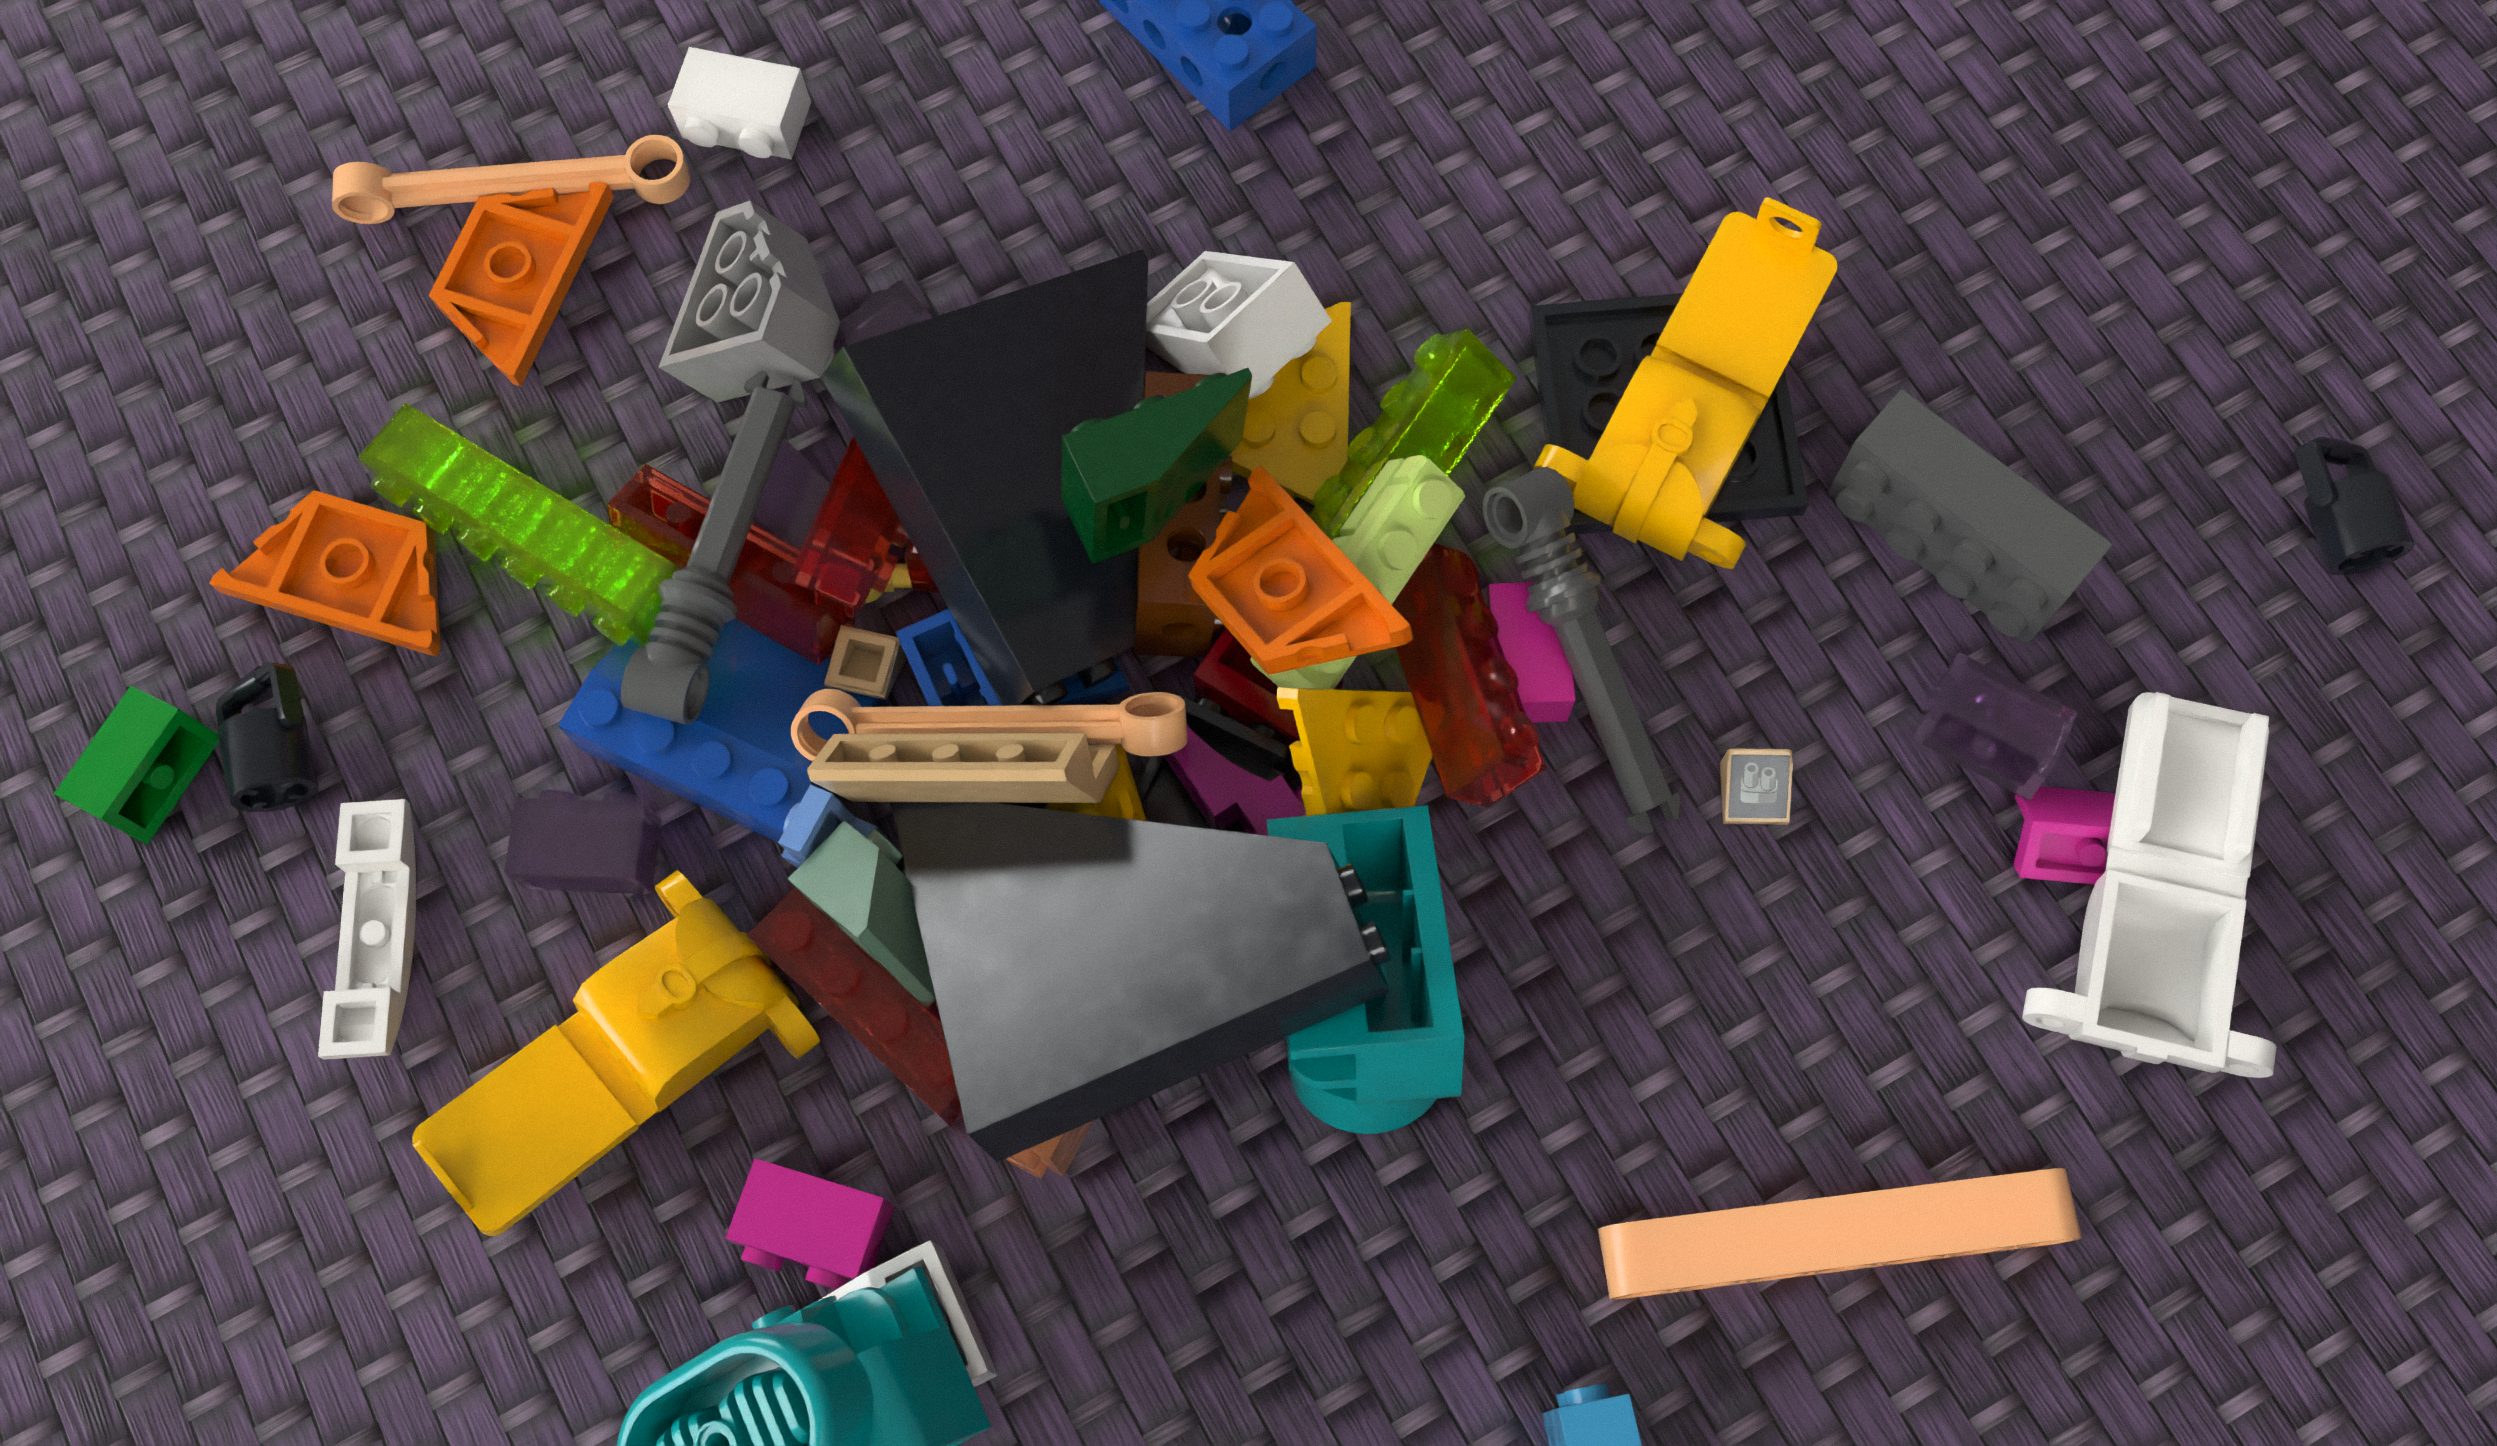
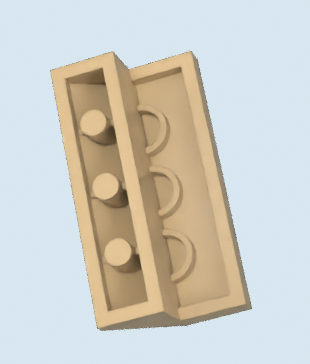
M1086 733L833 734L807 768V772L811 782L852 802L1100 803L1119 769V762L1115 744H1088Z

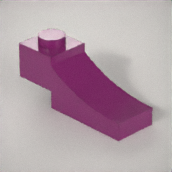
M1188 725L1187 744L1174 753L1162 755L1212 829L1224 830L1238 821L1246 833L1268 836L1267 819L1307 816L1301 795V787L1292 791L1282 775L1268 781L1249 773L1213 750Z

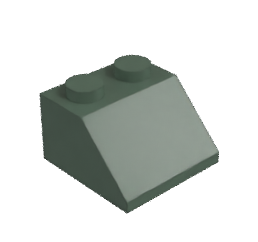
M844 820L792 873L788 880L857 950L927 1009L936 1000L906 868L901 872L895 865L903 856L875 829L865 837Z

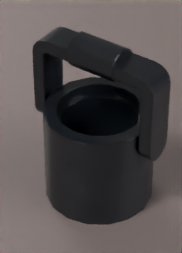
M2318 437L2296 448L2295 457L2309 496L2304 500V508L2328 573L2332 575H2349L2364 572L2393 562L2413 549L2414 541L2389 475L2383 472H2376L2372 459L2364 447L2350 444L2343 440ZM2326 463L2344 464L2350 477L2333 482Z
M267 662L262 666L256 667L233 684L232 688L224 693L216 703L218 738L230 805L237 810L247 812H269L290 808L308 801L318 792L317 776L295 669L292 665ZM270 689L273 690L276 708L257 709L242 713L244 706L253 703Z

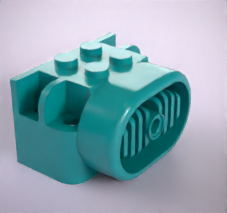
M1428 805L1267 819L1268 836L1327 843L1340 867L1349 863L1354 865L1369 899L1368 903L1358 907L1364 924L1372 920L1376 922L1391 956V961L1380 965L1390 992L1284 1037L1289 1077L1299 1100L1315 1117L1334 1128L1358 1134H1378L1393 1131L1412 1123L1422 1116L1437 1098L1461 1096L1464 1030Z
M920 1266L912 1268L881 1288H861L847 1293L838 1300L835 1295L823 1298L797 1312L793 1305H789L762 1316L752 1323L754 1330L741 1332L720 1341L656 1380L641 1392L626 1413L616 1446H959L991 1428V1425L925 1273Z

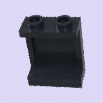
M1177 695L1185 701L1187 725L1213 750L1235 765L1265 780L1271 781L1279 775H1282L1284 780L1286 779L1292 768V755L1289 746L1285 745L1286 740L1282 735L1261 724L1253 723L1249 728L1229 719L1228 712L1222 706L1207 698L1195 697L1194 701ZM1162 755L1151 756L1136 783L1146 821L1212 829ZM1238 821L1224 829V831L1246 833Z

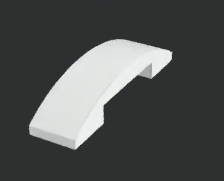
M406 799L341 803L335 865L345 872L335 990L324 991L318 1051V1057L323 1060L391 1055L405 1008L415 936L416 862L410 803Z

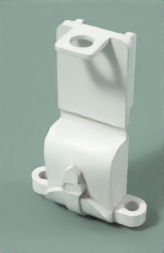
M2159 692L2142 693L2133 701L2128 710L2107 845L2108 858L2106 870L2096 881L2088 901L2080 946L2075 993L2051 988H2031L2027 990L2022 1016L2025 1022L2039 1028L2067 1034L2073 1040L2119 1050L2123 1057L2152 1064H2160L2165 1061L2210 1073L2222 1071L2254 1078H2264L2273 1075L2277 1046L2269 1040L2229 1030L2247 901L2245 900L2246 887L2251 872L2268 745L2269 716L2257 713L2249 714L2174 698Z

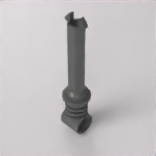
M761 371L746 381L744 389L746 393L752 395L685 568L675 571L671 579H665L660 582L658 593L662 599L660 605L662 612L658 613L654 620L657 627L652 628L648 637L651 642L637 648L626 666L621 686V702L623 707L689 726L700 715L710 683V669L706 662L712 659L714 654L712 647L716 646L719 641V634L717 632L723 630L725 623L736 619L738 607L733 603L735 594L729 584L795 407L806 408L808 404L800 380L794 379L789 395L766 388L770 378L766 371Z
M1540 467L1494 486L1486 492L1483 499L1485 524L1491 535L1501 545L1511 550L1519 548L1521 554L1514 557L1516 564L1519 565L1525 562L1527 567L1520 574L1523 580L1531 578L1533 584L1526 587L1529 596L1525 607L1528 613L1536 611L1540 621L1552 626L1556 632L1629 811L1632 814L1625 818L1628 825L1641 834L1651 833L1654 829L1646 811L1660 805L1666 821L1676 819L1679 816L1680 796L1678 792L1671 794L1595 608L1601 597L1596 586L1603 582L1602 577L1599 573L1589 570L1586 562L1578 565L1576 558L1583 555L1580 547L1572 550L1570 543L1576 541L1577 538L1574 532L1566 535L1564 531L1565 527L1571 525L1570 521L1574 514L1572 491L1565 478L1556 470L1549 467Z

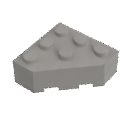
M752 201L718 211L658 368L717 403L751 395L746 393L744 385L747 380L761 371H766L770 377L766 386L767 389L792 385L794 379L804 382L821 378L834 357L835 349L833 343L840 320L807 239Z

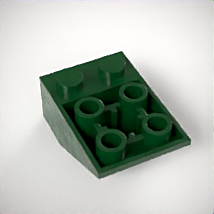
M1249 368L1229 375L1225 373L1211 374L1200 380L1191 389L1169 397L1164 395L1151 396L1139 402L1131 411L1106 420L1103 418L1086 420L1073 428L1070 433L1062 435L1061 500L1092 564L1153 541L1240 444L1243 437L1252 374Z

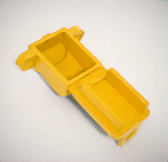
M1768 197L1764 198L1757 219L1742 212H1732L1726 215L1661 333L1651 356L1647 355L1641 361L1590 459L1586 460L1564 448L1547 444L1538 457L1533 470L1540 467H1549L1556 470L1565 478L1572 491L1575 509L1613 527V533L1635 544L1639 540L1680 561H1683L1687 552L1719 567L1733 569L1746 546L1745 541L1731 530L1707 519L1706 516L1837 271L1835 257L1815 247L1822 223L1809 215ZM1774 217L1784 218L1793 222L1803 232L1784 227Z
M678 870L655 885L657 894L675 919L617 956L582 983L573 999L578 1010L576 1014L558 1027L555 1024L415 1129L412 1136L413 1147L483 1234L497 1236L504 1233L638 1130V1126L658 1111L664 1110L767 1029L771 1030L796 1059L801 1058L820 1043L817 1033L797 1008L799 1006L797 997L770 967L772 964L760 946L750 935L740 932L716 902L709 898H703Z

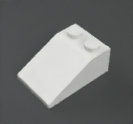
M1204 251L1147 303L1145 347L1185 374L1211 375L1225 373L1229 375L1249 368L1252 374L1249 399H1252L1264 393L1273 384V375L1286 363L1312 349L1317 342L1316 336L1332 320L1295 262Z

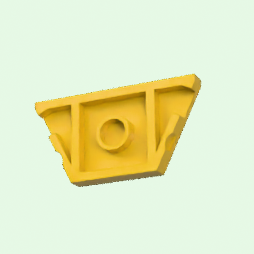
M1340 302L1325 309L1332 322L1316 336L1317 342L1312 349L1298 358L1291 359L1273 375L1274 382L1264 393L1248 400L1242 441L1229 456H1232L1233 472L1248 479L1252 471L1262 465L1293 500L1299 497L1326 510L1327 518L1335 522H1346L1351 302Z
M1277 687L1279 708L1293 710L1300 741H1295L1289 748L1295 770L1299 773L1302 780L1301 795L1307 816L1414 807L1451 706L1452 693Z

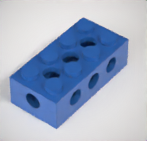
M1098 0L1230 132L1316 68L1317 25L1291 0Z

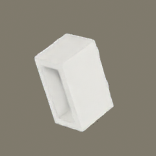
M689 47L668 107L682 138L688 139L696 145L702 147L720 145L743 150L747 154L758 158L776 156L792 160L811 99L800 68Z

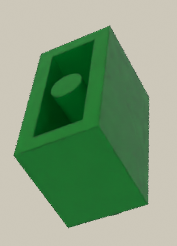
M130 686L54 794L148 845L219 743L218 734L180 709Z

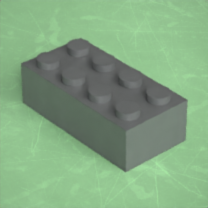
M1903 389L1896 394L1856 439L1827 492V495L1835 500L1837 507L1845 516L1856 522H1864L1885 538L1887 545L1893 552L1904 559L1916 561L1936 576L1937 582L1946 592L1957 598H1965L1987 615L1989 622L1995 629L2007 636L2017 637L2026 645L2044 627L2113 545L2105 537Z

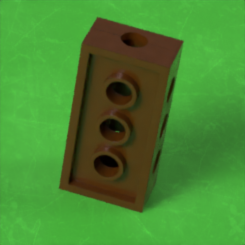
M1146 371L1144 399L1155 395L1169 397L1191 389L1200 380L1209 375ZM1228 456L1153 541L1138 547L1135 646L1133 647V654L1205 658L1210 651L1212 635L1220 636L1223 633L1224 624L1195 592L1188 575L1203 550L1208 549L1214 543L1216 529L1227 513V494H1230L1232 480V456Z

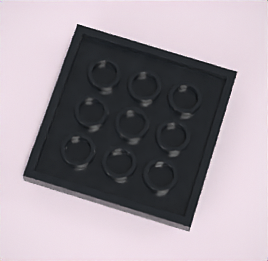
M1683 293L1533 305L1530 307L1528 319L1546 445H1556L1586 460L1590 459L1641 361L1647 355L1651 356L1661 333ZM1785 370L1706 516L1707 519L1713 522L1804 515L1809 506ZM1575 508L1570 521L1571 525L1564 528L1566 535L1573 532L1574 534L1613 530V527Z

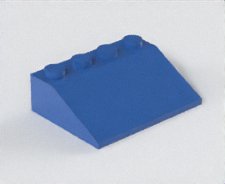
M660 598L590 671L558 727L580 750L778 842L783 834L784 822L789 811L795 804L801 802L810 784L833 794V792L810 781L807 768L812 761L805 758L796 749L791 737L792 722L806 699L816 691L833 689L824 685L831 659L736 616V619L725 623L722 631L717 632L719 634V641L716 646L712 647L714 649L712 659L706 662L710 669L708 694L702 711L694 723L689 726L623 707L621 702V686L624 672L635 650L651 642L648 637L652 628L657 627L654 620L656 615L662 612L660 610L662 599ZM843 691L856 699L861 707H881L884 702L883 699ZM815 711L808 715V721L813 731L825 740L829 741L833 734H849L844 722L832 713Z

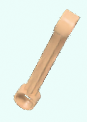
M663 135L642 137L629 147L626 155L405 173H391L382 166L368 162H349L338 166L333 172L332 208L337 215L348 221L360 224H378L391 219L395 213V208L476 202L478 197L505 193L519 196L530 190L552 187L557 195L589 191V183L599 181L607 183L611 191L634 189L640 198L649 203L666 204L677 200L686 192L690 184V171L680 146L673 139ZM667 159L676 162L673 171L664 178L647 180L639 177L641 170L652 161Z
M822 689L814 692L806 699L791 725V737L796 749L812 762L828 742V740L818 736L809 724L808 715L815 711H826L839 717L846 725L849 734L1086 733L1088 744H1122V748L1125 751L1139 756L1171 754L1182 749L1188 742L1185 701L1175 694L1165 692H1149L1134 695L1125 699L1119 705L861 707L857 700L846 692L837 689Z

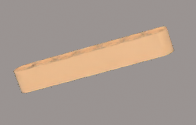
M2065 1168L1632 1221L1598 1229L1610 1300L2038 1247L2075 1241L2082 1238Z

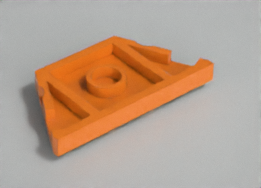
M600 181L591 182L587 192L557 195L552 187L530 190L519 196L505 193L478 197L429 294L437 308L514 385L522 387L614 198L607 183Z
M1262 465L1254 469L1247 479L1250 490L1236 513L1228 510L1216 529L1214 543L1208 549L1203 550L1188 575L1195 592L1267 675L1402 646L1413 640L1410 624Z
M313 490L295 505L283 522L269 527L253 541L259 549L230 573L221 568L213 575L209 583L222 594L437 657L441 649L435 532L426 522Z

